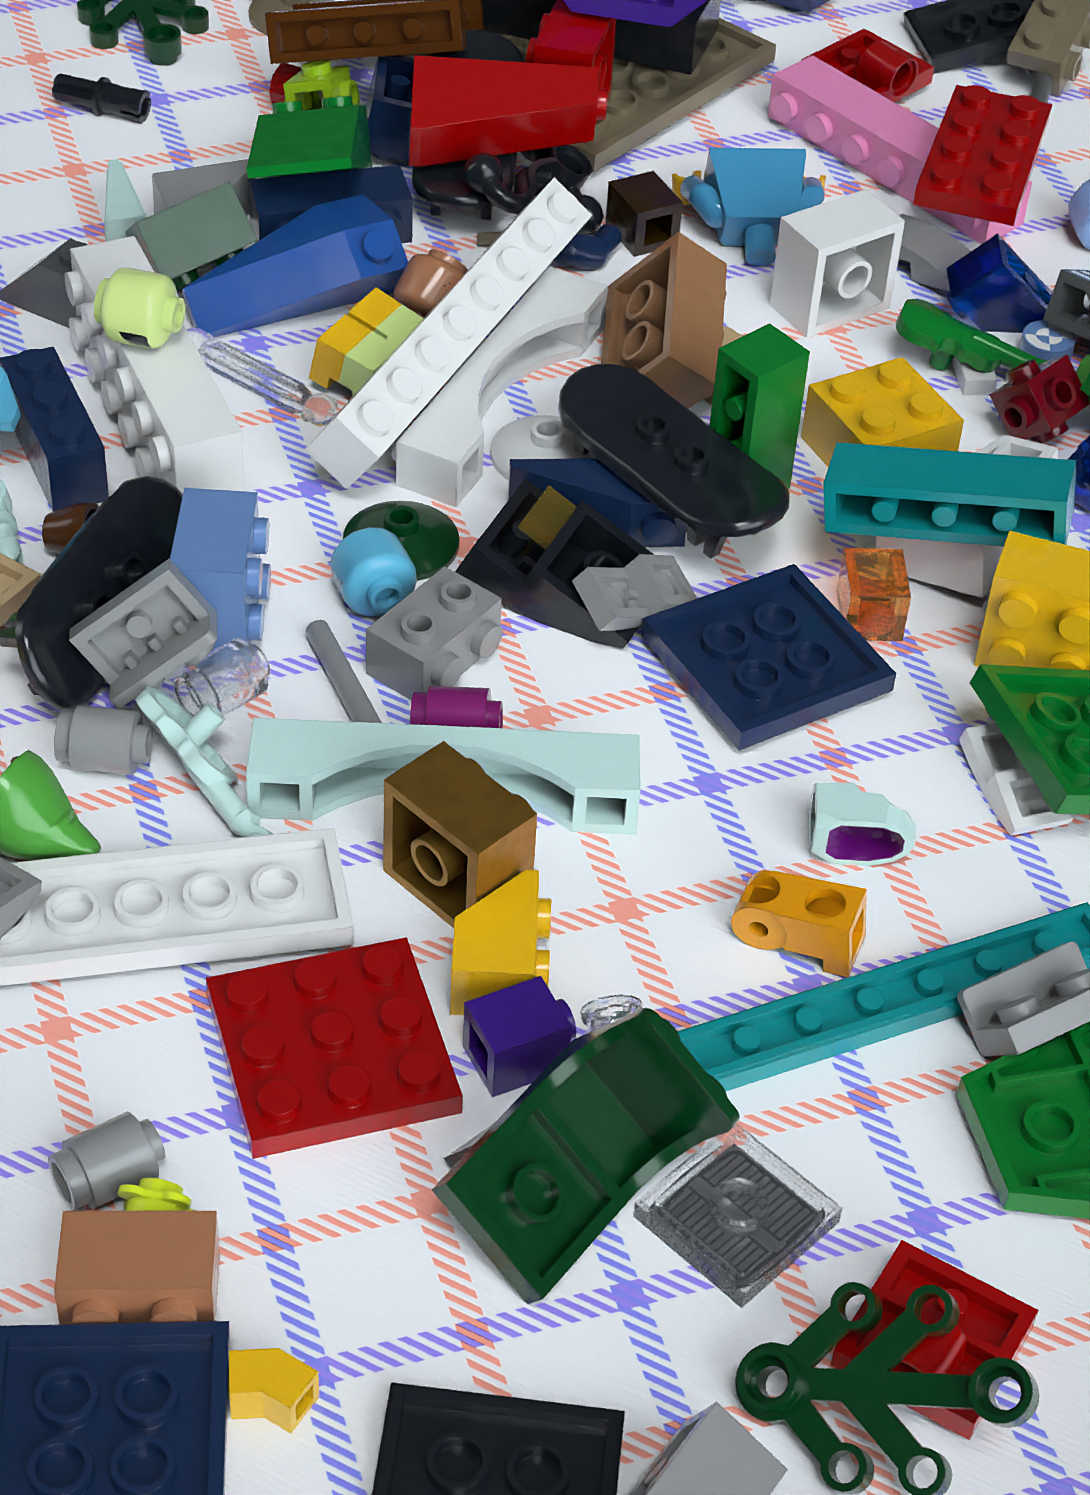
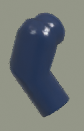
M604 224L594 236L575 234L554 258V262L562 268L572 266L573 268L585 271L597 270L606 263L622 241L621 232L612 224Z

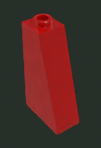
M414 55L409 166L420 167L467 160L474 154L483 152L491 155H501L594 141L596 120H605L607 111V89L598 88V67Z

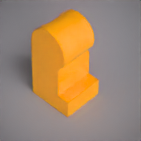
M763 870L754 873L749 878L732 915L731 926L737 937L749 946L763 950L781 947L786 951L823 959V972L849 977L866 936L867 889L779 871Z

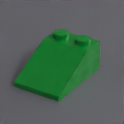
M352 96L321 99L322 109L303 110L302 101L273 103V114L258 115L246 167L247 177H277L373 167L366 106L353 105Z

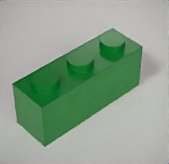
M769 323L718 348L710 426L768 471L780 478L787 489H789L791 486L810 351Z

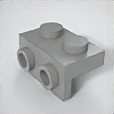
M169 558L70 628L69 641L110 684L109 700L117 709H120L133 699H136L147 686L159 689L165 677L183 664L193 666L202 661L212 651L217 640V612Z

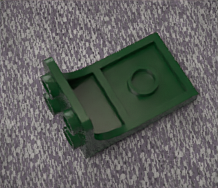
M642 1008L573 1039L431 1190L524 1301L530 1304L544 1299L628 1201L654 1175L697 1144L730 1131L739 1121L740 1115L736 1107L728 1099L722 1084L703 1069L681 1042L675 1027L654 1010Z

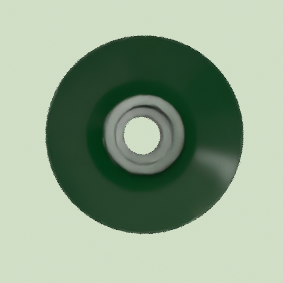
M386 501L371 505L355 514L347 523L343 533V539L355 531L369 527L383 528L394 533L403 544L415 566L417 581L432 577L444 566L448 568L455 560L459 551V532L454 522L442 511L430 505L414 501Z

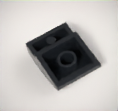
M525 478L471 548L455 572L502 598L501 604L540 624L594 643L623 649L639 627L599 631L572 580L587 567L624 568L639 554H654L583 500L575 511L571 513Z

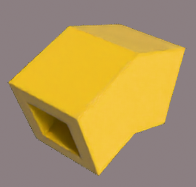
M280 1348L229 1350L231 1420L265 1418L291 1434L319 1398V1371Z

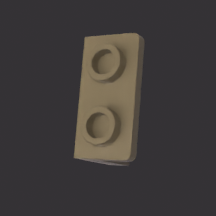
M1034 0L1008 48L1007 64L1051 75L1053 85L1050 94L1060 96L1068 80L1073 82L1076 80L1082 65L1084 49H1090V0Z

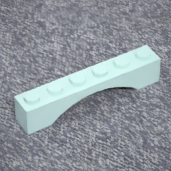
M253 717L246 769L248 809L258 813L261 819L314 821L339 807L372 796L383 795L385 778L442 741H445L465 758L475 760L487 775L509 792L523 797L534 811L549 817L571 832L636 835L641 792L640 734Z

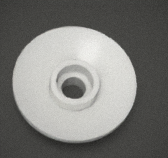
M553 415L527 416L506 424L493 437L490 452L495 469L507 480H509L510 459L590 458L591 454L589 452L581 455L576 451L574 434L563 426L560 416Z

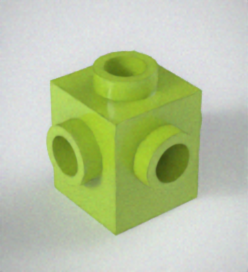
M330 60L310 61L302 64V70L283 84L285 102L302 101L303 110L322 109L321 99L352 96L353 105H359L360 102L358 85L355 80H351L349 65L331 66Z

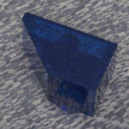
M998 233L946 268L950 289L946 293V297L951 308L962 319L968 316L981 331L1022 333L1024 327L1029 323L1044 319L1053 292Z

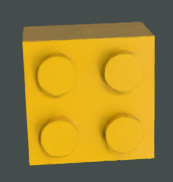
M903 357L809 384L801 438L829 467L837 442L958 451L964 419Z
M1009 531L993 577L974 666L979 667L980 664L1090 671V551Z

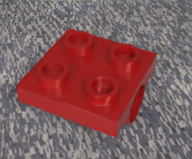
M865 28L801 59L804 60L813 55L894 103L931 84L935 67Z
M901 1240L871 1288L880 1297L883 1305V1314L879 1324L870 1332L863 1334L849 1331L835 1346L830 1366L835 1369H844L906 1310L907 1301L912 1292L923 1285L939 1286L955 1298L960 1312L958 1323L950 1333L944 1336L926 1337L892 1371L972 1375L981 1363L991 1358L1004 1357L1015 1361L1034 1327L1039 1310ZM934 1297L924 1303L921 1309V1317L925 1324H935L943 1317L945 1311L943 1300L939 1297ZM866 1298L851 1321H858L867 1312L868 1303ZM906 1406L968 1440L971 1439L982 1420V1417L975 1410Z

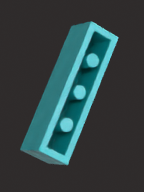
M837 442L823 482L825 532L1004 547L1008 532L1013 531L1067 545L1074 512L1076 460Z

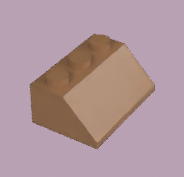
M678 232L608 286L601 364L620 365L646 375L688 409L702 399H707L713 395L718 348L722 347L724 339L723 323L727 295V263Z

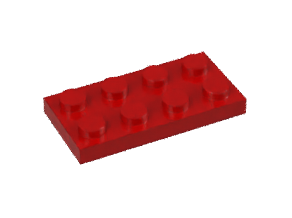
M956 84L917 183L913 205L1014 226L1050 120L1053 104L1040 102L1029 95L1011 96L991 92L988 88L980 85L962 86Z

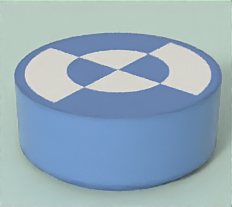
M1045 320L1031 322L1024 327L1019 349L1042 360L1050 361L1066 354L1071 360L1076 338L1075 334Z

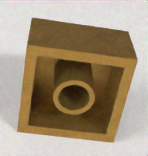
M442 741L384 779L383 871L454 928V921L457 915L524 870H534L538 813L532 809L523 797L512 794L487 775L475 760L465 758L445 741Z

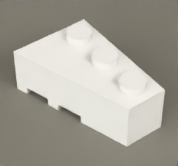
M1003 435L974 452L1058 459L1057 447L1009 435ZM876 536V568L952 589L960 594L983 598L992 586L1003 547Z

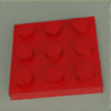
M407 937L205 978L207 999L252 1159L462 1113L463 1094Z

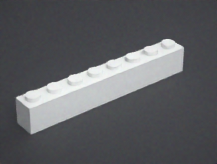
M553 178L505 228L305 450L348 489L382 456L589 220L592 214L565 187Z

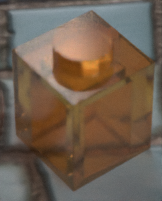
M844 548L836 591L839 612L866 641H903L911 600L903 549Z

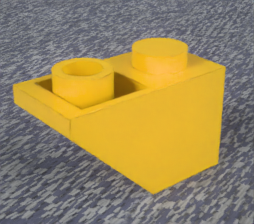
M524 870L455 917L450 1015H464V1002L538 976L543 978L548 987L550 950L537 949V938L550 939L552 898H538L539 870Z

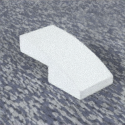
M995 722L965 728L959 741L966 759L991 809L1011 836L1069 824L1073 820L1072 814H1055L1052 808L1045 802L1041 791L1023 764L1016 758L1012 747Z

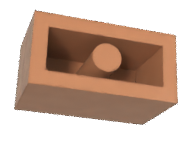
M63 1211L54 1285L59 1324L216 1321L220 1261L217 1211Z

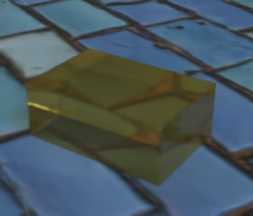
M548 486L517 528L546 549L577 506Z

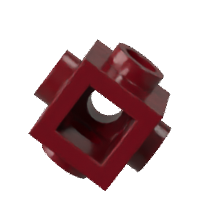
M1067 354L1041 364H1037L1036 360L1032 359L1014 367L1005 373L1008 382L989 395L1009 436L1025 440L1036 437L1038 443L1047 442L1069 429L1066 421L1090 405L1087 394L1080 389L1082 383Z

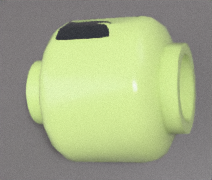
M119 268L110 278H104L100 282L94 299V317L98 324H102L103 331L107 337L114 342L144 348H159L168 340L171 332L178 333L182 328L185 318V302L183 298H178L176 286L169 276L134 268Z

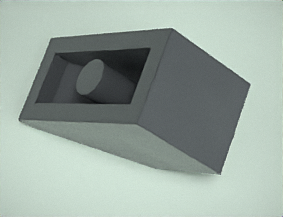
M71 238L1 289L0 300L69 328V318L77 317L76 306H73L69 300L64 277L66 272L72 271L70 249L88 244Z

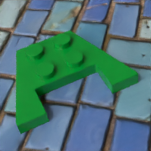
M1089 1021L1038 1047H1033L1019 1055H1004L961 1076L957 1096L1004 1210L1090 1219Z

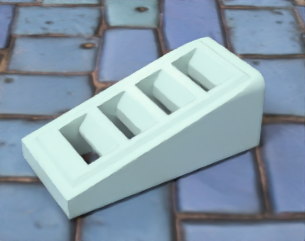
M119 159L108 160L104 214L106 241L127 237L125 232L135 222L147 218L126 169Z

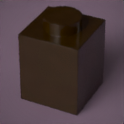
M653 170L609 181L605 224H612L620 230L622 235L621 243L634 257L648 254L680 232L683 202Z

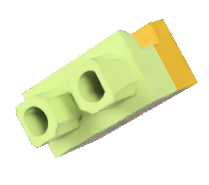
M377 287L374 288L348 311V315L345 314L317 338L309 379L326 389L336 381L352 390L354 395L423 318Z

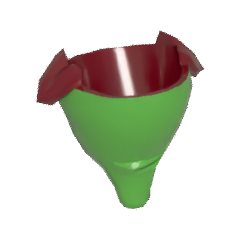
M30 750L25 751L19 756L12 757L10 760L11 764L0 776V854L32 861L100 853L101 845L99 841L80 822L64 789L47 763Z

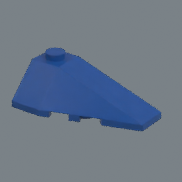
M363 194L313 206L187 285L181 293L198 340L202 341L357 303L376 287L387 295L393 294L394 288L409 261L393 219Z

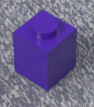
M541 976L464 1002L462 1047L492 1098L533 1083L577 1034L576 1023L570 1007L565 1000L561 998L556 1000Z

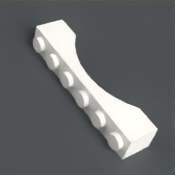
M552 266L544 272L535 284L532 283L523 294L522 299L511 311L504 315L494 331L487 339L482 340L466 363L454 372L444 388L425 405L416 420L408 429L405 428L394 441L392 459L396 461V486L457 508L483 476L484 429L482 419L493 402L512 384L530 373L557 362L581 357L604 330L608 285Z

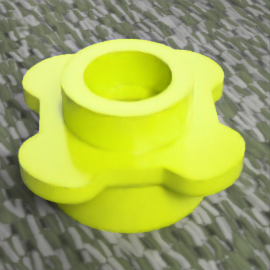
M158 1178L140 1179L139 1186L124 1184L120 1185L117 1195L125 1199L124 1211H195L190 1208L192 1199L183 1195L184 1189L171 1181Z

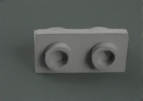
M1075 942L1062 943L958 992V1001L981 1057L1019 1055L1090 1021V968L1087 969L1079 947Z

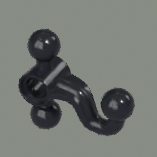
M562 145L520 152L524 158L533 163L529 167L522 168L515 175L513 192L502 184L504 176L502 163L494 155L485 152L474 154L465 163L463 170L465 184L473 192L484 194L491 203L505 212L518 215L555 178L592 214L576 234H592L601 226L604 216L601 204L594 197L582 195L580 192L592 174L593 167L587 157L572 146Z

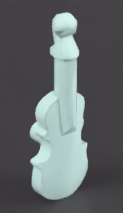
M147 686L136 697L138 706L149 722L182 760L186 772L229 825L230 830L242 837L273 834L268 829L259 826L261 817L258 813L248 809L230 786L237 779L236 773L223 760L221 754L207 741L226 720L224 715L215 706L207 702L193 717L171 696L154 687Z

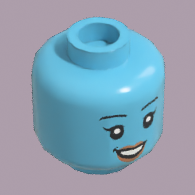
M369 527L351 533L339 543L330 561L332 578L344 601L354 612L363 616L384 615L412 593L417 583L415 566L403 544L394 533L383 528Z

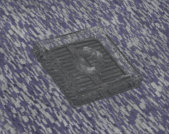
M736 1123L730 1131L711 1138L638 1198L634 1203L633 1217L740 1308H743L840 1222L843 1207L741 1125Z

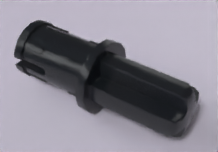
M59 73L54 78L52 96L56 100L90 107L96 116L101 117L103 113L142 123L147 119L151 108V98H149L151 94L149 91L111 83L108 77L103 76L98 81Z

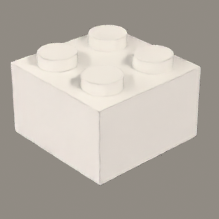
M867 189L781 217L770 306L805 338L889 309L905 220Z

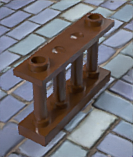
M339 0L293 4V10L265 13L270 64L464 51L467 49L465 30H485L482 0Z

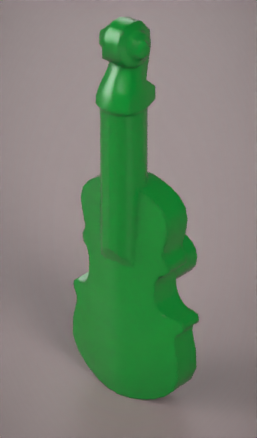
M906 300L896 320L895 326L900 336L908 342L927 348L932 353L929 363L938 370H947L954 356L959 362L967 363L973 368L987 373L993 372L1000 365L1013 369L1032 359H1035L1037 364L1047 362V360H1042L1001 341L990 333L957 320L950 313L925 300Z

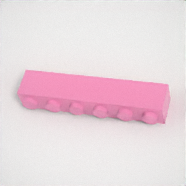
M813 55L774 73L772 76L768 117L913 203L915 189L938 132V127ZM1029 180L1014 226L921 206L918 207L986 246L1024 224L1032 182Z

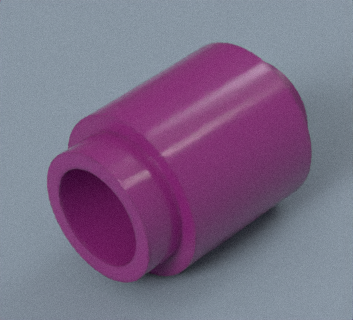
M429 686L428 692H413L410 724L503 728V702L492 700L490 688Z

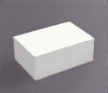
M954 356L952 366L963 396L990 395L995 391L998 380L995 371L989 373L979 371L967 363L959 362Z

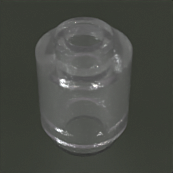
M234 638L212 650L199 663L193 666L185 665L182 675L174 680L175 694L179 703L193 717L207 702L215 706L225 716L267 691L270 665L267 657L257 645L248 644L240 638Z

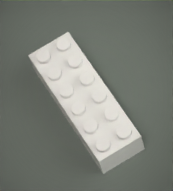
M135 236L71 248L72 271L66 272L64 276L69 300L73 306H76L77 317L69 318L71 338L77 351L85 350L86 366L92 382H101L102 397L108 414L117 413L118 426L124 446L126 448L134 447L135 459L140 477L162 478L176 486L182 494L184 488L245 491L243 431L184 324L178 333L171 332L170 337L161 347L144 348L110 340L104 333L102 324H98L95 321L94 299L97 288L104 278H110L119 268H134L154 272Z

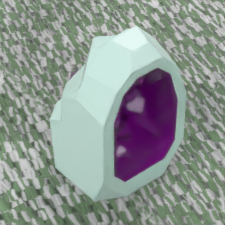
M855 782L813 784L809 810V853L831 864L872 866L894 862L908 855L914 848L916 824L907 811L895 807L883 794L863 792Z

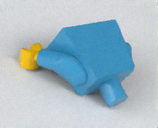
M709 148L704 180L701 179L700 170L693 171L692 175L688 177H680L677 173H673L672 191L683 202V205H692L708 226L716 228L720 243L725 246H745L746 262L752 266L761 267L770 265L776 259L775 246L778 244L781 217L822 204L825 199L824 188L827 176L820 175L818 179L804 176L806 149Z

